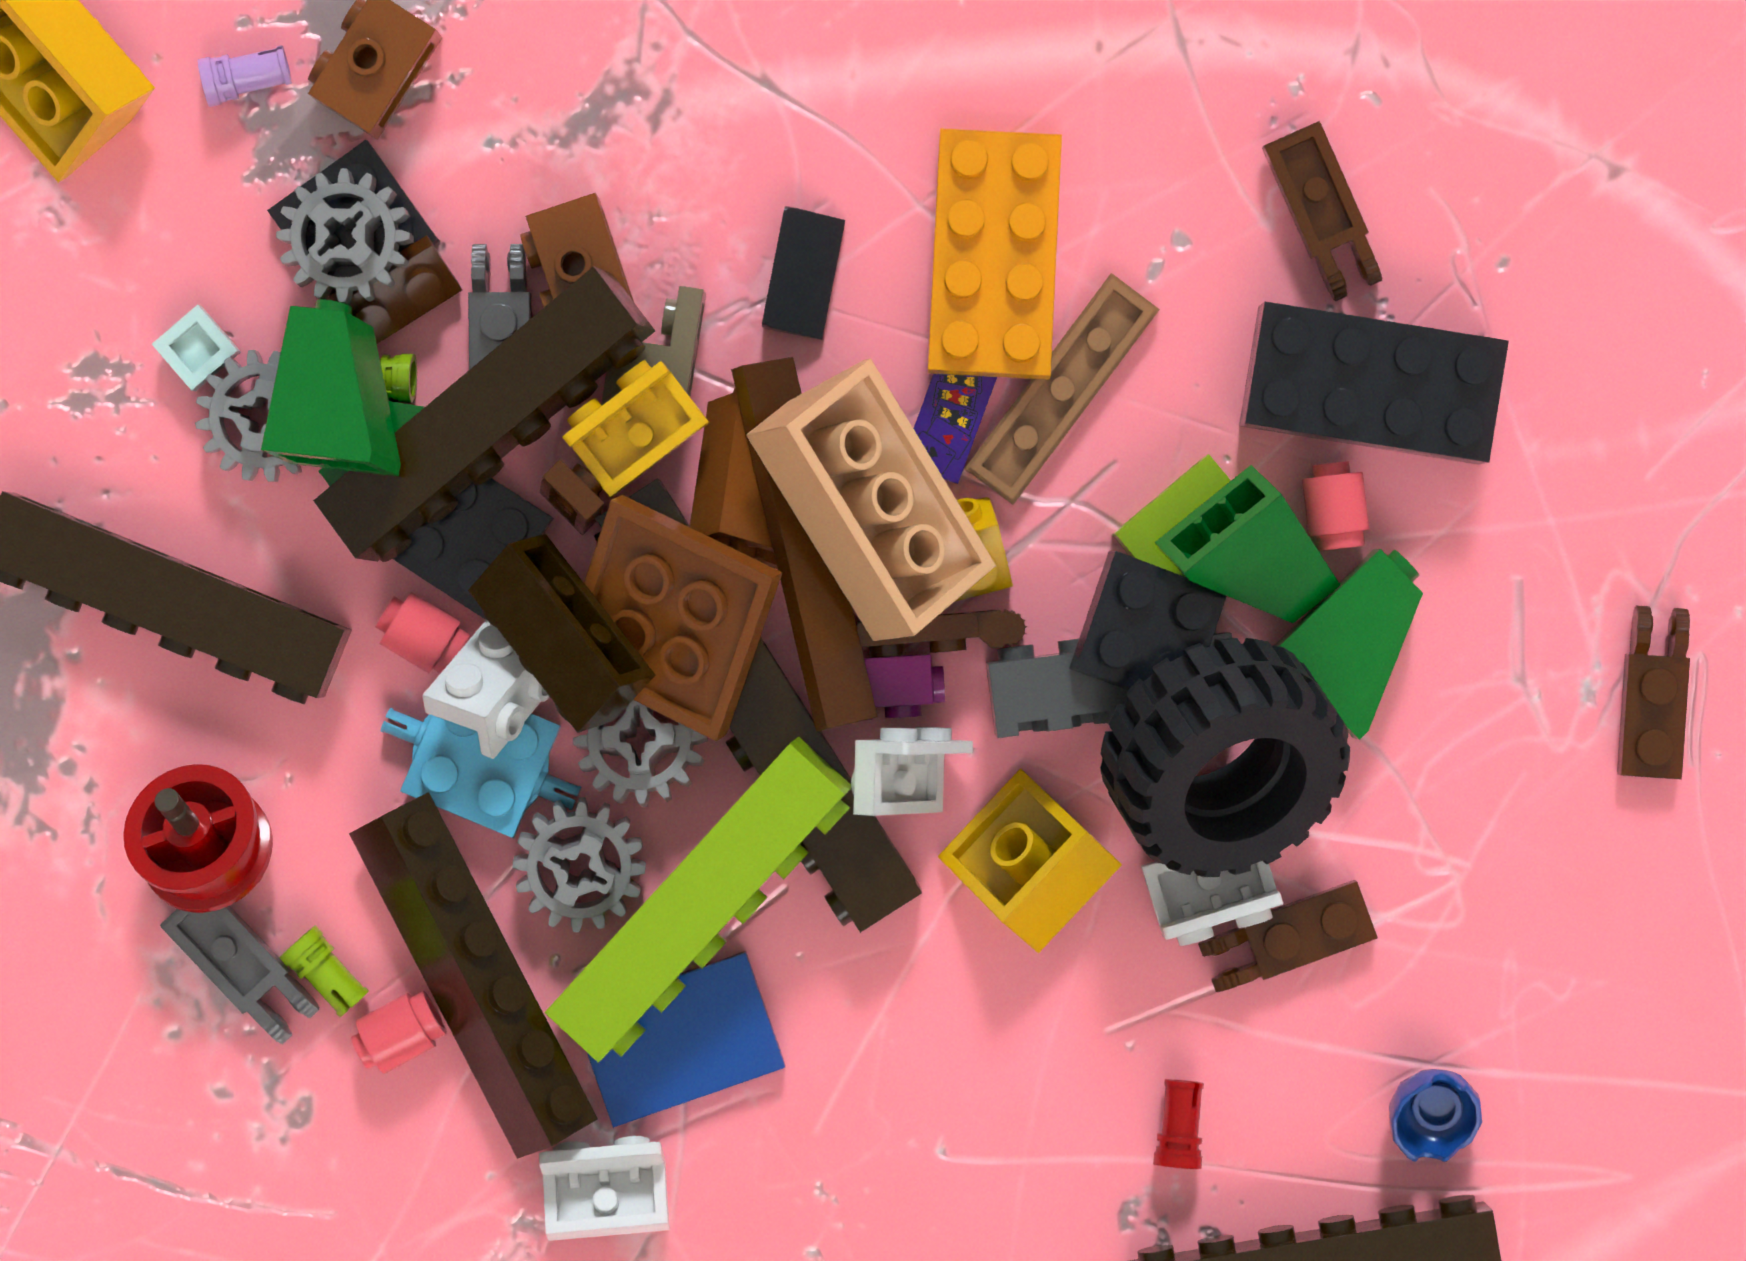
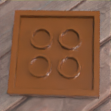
M620 495L610 502L584 584L655 673V677L633 700L714 741H718L727 735L783 572L639 502Z

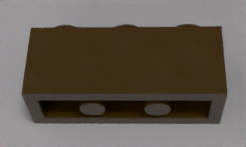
M546 534L509 543L468 590L482 608L488 622L499 630L519 656L521 665L536 678L555 703L558 713L573 726L577 733L614 721L655 677V673Z

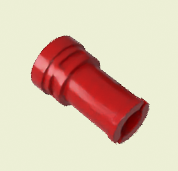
M1165 1079L1162 1133L1157 1134L1159 1146H1156V1152H1154L1153 1165L1181 1169H1202L1203 1156H1201L1202 1150L1199 1149V1145L1202 1144L1203 1138L1198 1137L1204 1083Z

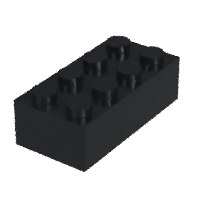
M1265 301L1258 306L1239 427L1476 465L1489 463L1509 340Z

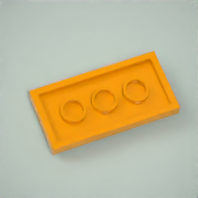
M940 128L928 355L929 374L1050 380L1062 134Z

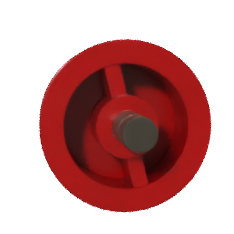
M193 764L181 766L155 778L136 797L129 809L124 824V848L134 870L149 884L161 900L176 909L186 912H212L238 902L261 881L272 855V829L262 808L234 775L224 769L211 765Z

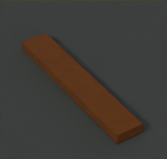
M793 357L747 364L731 369L746 434L789 400L802 394ZM747 438L777 568L783 572L780 579L816 732L877 718L878 715L852 606Z

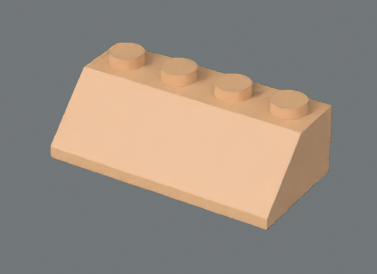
M871 358L853 365L789 400L746 434L873 641L915 636L996 566Z

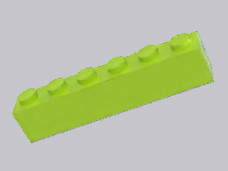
M797 737L782 751L544 1013L598 1063L612 1049L622 1057L646 1031L638 1023V1020L652 1005L662 1013L686 987L678 978L693 961L700 968H703L726 944L727 941L718 933L728 922L735 917L744 924L768 898L760 888L772 874L776 872L784 880L809 852L800 845L816 827L826 835L850 809L841 799L850 791L851 784L800 737Z

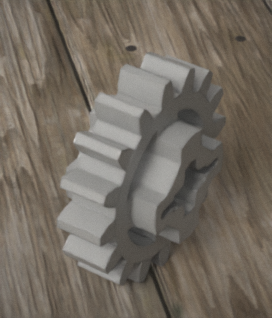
M340 169L338 182L332 184L324 174L318 173L315 175L318 188L316 191L310 193L300 186L294 190L302 202L298 209L292 207H282L281 213L292 221L291 229L277 231L276 238L281 242L291 244L292 249L284 253L280 260L287 267L300 265L301 268L293 279L300 287H304L316 280L314 296L318 299L326 300L332 289L336 290L338 301L350 305L353 291L359 290L366 300L372 301L375 299L374 283L380 281L390 288L396 284L388 272L392 265L408 267L409 261L398 253L399 245L414 243V236L409 232L399 230L398 225L405 222L410 215L404 207L389 208L397 196L389 186L380 190L377 194L374 193L376 178L369 173H366L360 179L358 185L354 184L352 173L348 169ZM342 197H353L363 200L361 203L357 201L350 209L332 208L327 203ZM312 219L316 223L315 243L307 251L306 231ZM380 221H383L385 241L379 256L374 251V232L382 225ZM341 225L349 230L353 229L351 234L357 241L349 250L341 244L336 246L339 240L334 232ZM340 265H357L363 271L351 277L327 275L329 271L333 273Z
M248 350L247 365L243 367L235 359L227 358L224 360L229 375L223 379L209 374L206 380L215 389L212 397L201 396L197 397L196 400L197 404L209 409L208 418L195 422L196 429L211 431L213 438L203 446V449L206 453L210 454L221 450L225 453L220 464V468L224 471L229 472L239 463L243 464V480L253 482L259 468L263 469L268 482L279 481V467L283 465L292 474L298 475L302 472L301 465L290 464L275 456L267 457V453L261 450L266 424L263 425L261 433H258L259 423L251 420L250 416L238 412L240 408L252 410V408L261 409L264 407L266 400H268L269 410L281 353L278 351L272 352L267 364H263L262 357L259 351ZM259 376V379H256L253 390L238 399L229 397L239 384L252 377ZM224 418L233 420L242 434L240 443L242 450L232 442L227 434Z
M632 700L626 707V713L614 726L604 727L605 724L588 729L587 734L574 737L573 744L576 748L589 750V755L579 761L578 765L583 772H591L598 769L599 773L592 783L596 790L601 792L613 784L615 786L613 790L615 802L623 804L629 793L634 792L638 804L641 807H648L650 792L658 791L660 796L668 802L672 800L670 784L677 781L687 788L692 784L685 769L688 765L703 766L705 760L697 752L693 751L694 745L708 742V737L678 723L679 725H673L672 723L661 724L653 717L652 709ZM640 718L649 734L655 737V741L645 743L644 753H641V760L638 758L637 752L632 745L626 743V739L636 737L637 727H640ZM667 753H677L671 765L655 776V766ZM603 754L622 756L628 762L630 778L614 772L607 765Z
M579 797L576 811L568 812L561 800L554 802L553 819L548 820L538 812L533 816L532 823L537 831L536 835L528 832H521L517 843L528 850L529 854H519L513 858L512 868L527 871V875L520 878L516 883L517 892L533 891L535 895L529 903L528 910L532 914L544 907L551 910L548 925L553 928L560 922L563 916L571 918V927L573 932L576 933L580 932L584 918H592L593 923L598 929L605 928V912L610 909L614 914L623 917L626 914L627 907L621 897L626 895L638 898L640 895L641 886L636 881L630 879V877L645 874L646 862L632 858L631 855L643 848V841L641 837L625 838L624 835L630 827L631 820L625 816L615 823L609 820L611 804L604 802L597 813L588 812L586 797ZM569 827H583L580 834L566 839H561L554 835ZM605 837L609 838L616 847L620 857L621 869L616 867V863L606 859L602 849ZM580 853L590 856L589 868L591 870L583 869L579 876L569 873L570 862L567 859L575 861ZM538 861L543 862L542 866L553 871L557 882L554 893L545 885L540 875ZM595 890L605 894L593 901L576 902L578 896Z

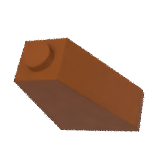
M733 389V393L709 401L707 405L706 418L710 423L704 426L689 527L772 568L778 569L736 389Z

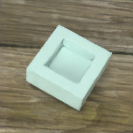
M198 304L152 343L153 347L190 390L195 392L207 382L206 378L209 374L215 375L225 367L224 360L229 357L234 359L241 353L207 311Z

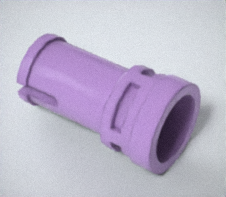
M283 45L233 58L225 54L217 58L205 57L197 59L200 79L208 106L222 105L227 100L239 99V94L282 84H292Z

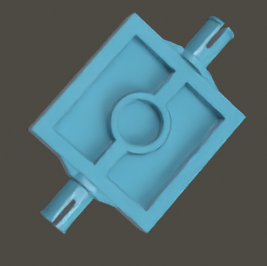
M390 708L385 717L407 726V729L400 728L386 721H383L380 732L388 733L414 744L412 764L400 792L414 798L429 792L436 807L513 839L516 836L526 810L539 796L552 802L561 800L565 807L572 811L576 800L555 792V789L578 797L582 786L574 785L548 774L549 755L561 726L532 713L524 722L518 737L513 741H508L494 759L481 754L477 731L430 714L422 722L398 712L394 708Z

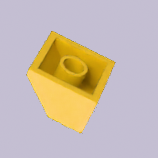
M1021 768L937 856L1002 923L1038 954L1122 866L1099 841Z

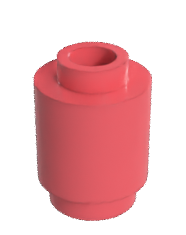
M1349 461L1313 465L1314 478L1302 479L1308 535L1309 537L1315 536L1316 548L1318 551L1365 546L1364 530H1370L1363 472L1350 473Z
M410 592L404 602L394 596L375 628L385 633L379 643L380 645L428 674L432 669L441 674L470 637L469 633L458 627L460 624L459 620Z
M422 991L413 997L406 993L357 1019L356 1026L359 1033L353 1035L351 1041L357 1055L367 1069L376 1065L383 1074H386L436 1047L435 1040L447 1034V1031L431 998L425 991Z

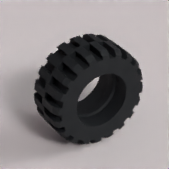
M1229 637L1215 639L1214 646L1206 648L1200 643L1183 649V656L1171 662L1168 658H1165L1153 666L1155 673L1145 681L1139 678L1127 691L1129 699L1126 704H1118L1110 717L1108 725L1112 731H1105L1100 752L1103 758L1100 766L1103 783L1138 844L1155 862L1165 864L1168 869L1191 875L1193 870L1197 876L1220 877L1221 871L1226 870L1233 875L1251 871V865L1263 861L1267 865L1281 858L1280 852L1291 844H1294L1296 847L1309 837L1308 830L1316 822L1322 824L1330 814L1332 808L1330 801L1332 798L1340 797L1346 780L1344 771H1348L1350 763V746L1347 743L1349 734L1345 723L1305 664L1299 662L1294 653L1282 646L1271 645L1269 641L1245 638L1244 643L1241 644L1238 638ZM1254 739L1249 747L1231 763L1211 773L1196 776L1203 766L1220 752L1235 744Z

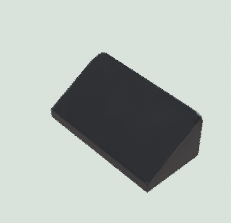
M784 207L762 320L763 329L819 340L823 339L845 220L799 208Z

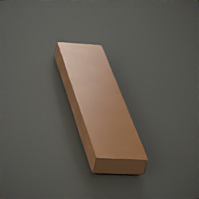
M1111 273L1052 351L1050 380H1030L967 464L965 470L1014 505L1160 309Z

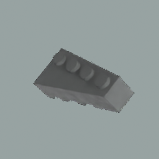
M1215 630L1210 646H1214L1215 639L1232 637V633H1217ZM1079 638L1058 641L1059 653L1035 656L1033 644L997 649L998 660L986 662L994 734L997 738L1019 736L1020 731L1050 732L1072 729L1073 727L1082 726L1081 724L1084 723L1109 724L1110 717L1118 704L1125 705L1128 701V690L1069 669Z

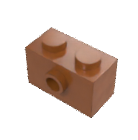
M356 0L341 24V29L346 34L334 53L328 49L325 50L314 64L308 76V80L313 83L308 94L323 106L378 140L443 37L435 28L391 0Z
M596 193L525 216L530 231L520 234L528 262L531 269L542 266L549 286L548 290L539 292L543 307L548 305L593 266L612 273L633 300L600 198Z

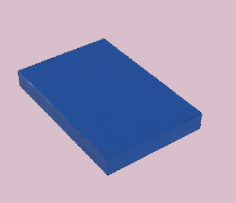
M746 951L707 964L703 968L699 967L682 973L678 978L686 987L662 1013L652 1005L638 1020V1023L646 1031L622 1057L612 1049L598 1063L587 1053L613 1128L786 1068V1063Z

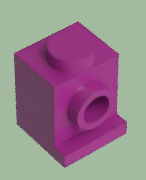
M931 654L879 658L864 657L875 707H885V718L922 716L921 705L945 702L943 666H931Z

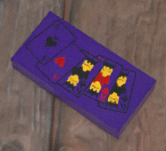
M933 374L913 429L944 480L958 484L997 377Z

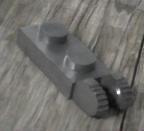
M487 244L472 245L471 280L473 292H468L469 370L532 318L531 293L527 292L526 253L523 244H510V251L507 254L511 292H489L491 257Z
M231 906L206 913H193L176 909L160 924L168 936L242 1014L248 1012L276 1042L283 1045L293 1033L290 1031L287 1022L270 1006L260 1000L273 986L289 1000L297 1012L307 1018H311L320 1010L318 1003L295 978L288 974L290 969Z

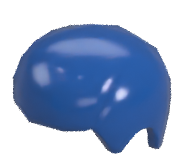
M1425 1069L1400 1082L1389 1103V1126L1393 1141L1405 1156L1413 1162H1416L1421 1157L1447 1162L1459 1149H1463L1473 1142L1483 1123L1479 1094L1461 1075L1449 1070Z

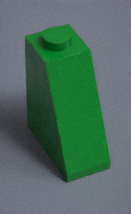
M318 299L316 300L315 308L290 306L261 450L294 465L399 476L401 462L374 328L352 316L353 308L341 302Z
M1252 465L1247 467L1155 541L1159 550L1189 581L1291 623L1296 622L1340 586L1339 581L1283 495Z
M1373 549L1339 582L1340 586L1314 606L1274 644L1294 653L1299 662L1305 664L1344 721L1347 732L1352 738L1358 740L1370 729L1423 595V592L1413 583L1420 574L1395 549L1388 556L1381 549Z

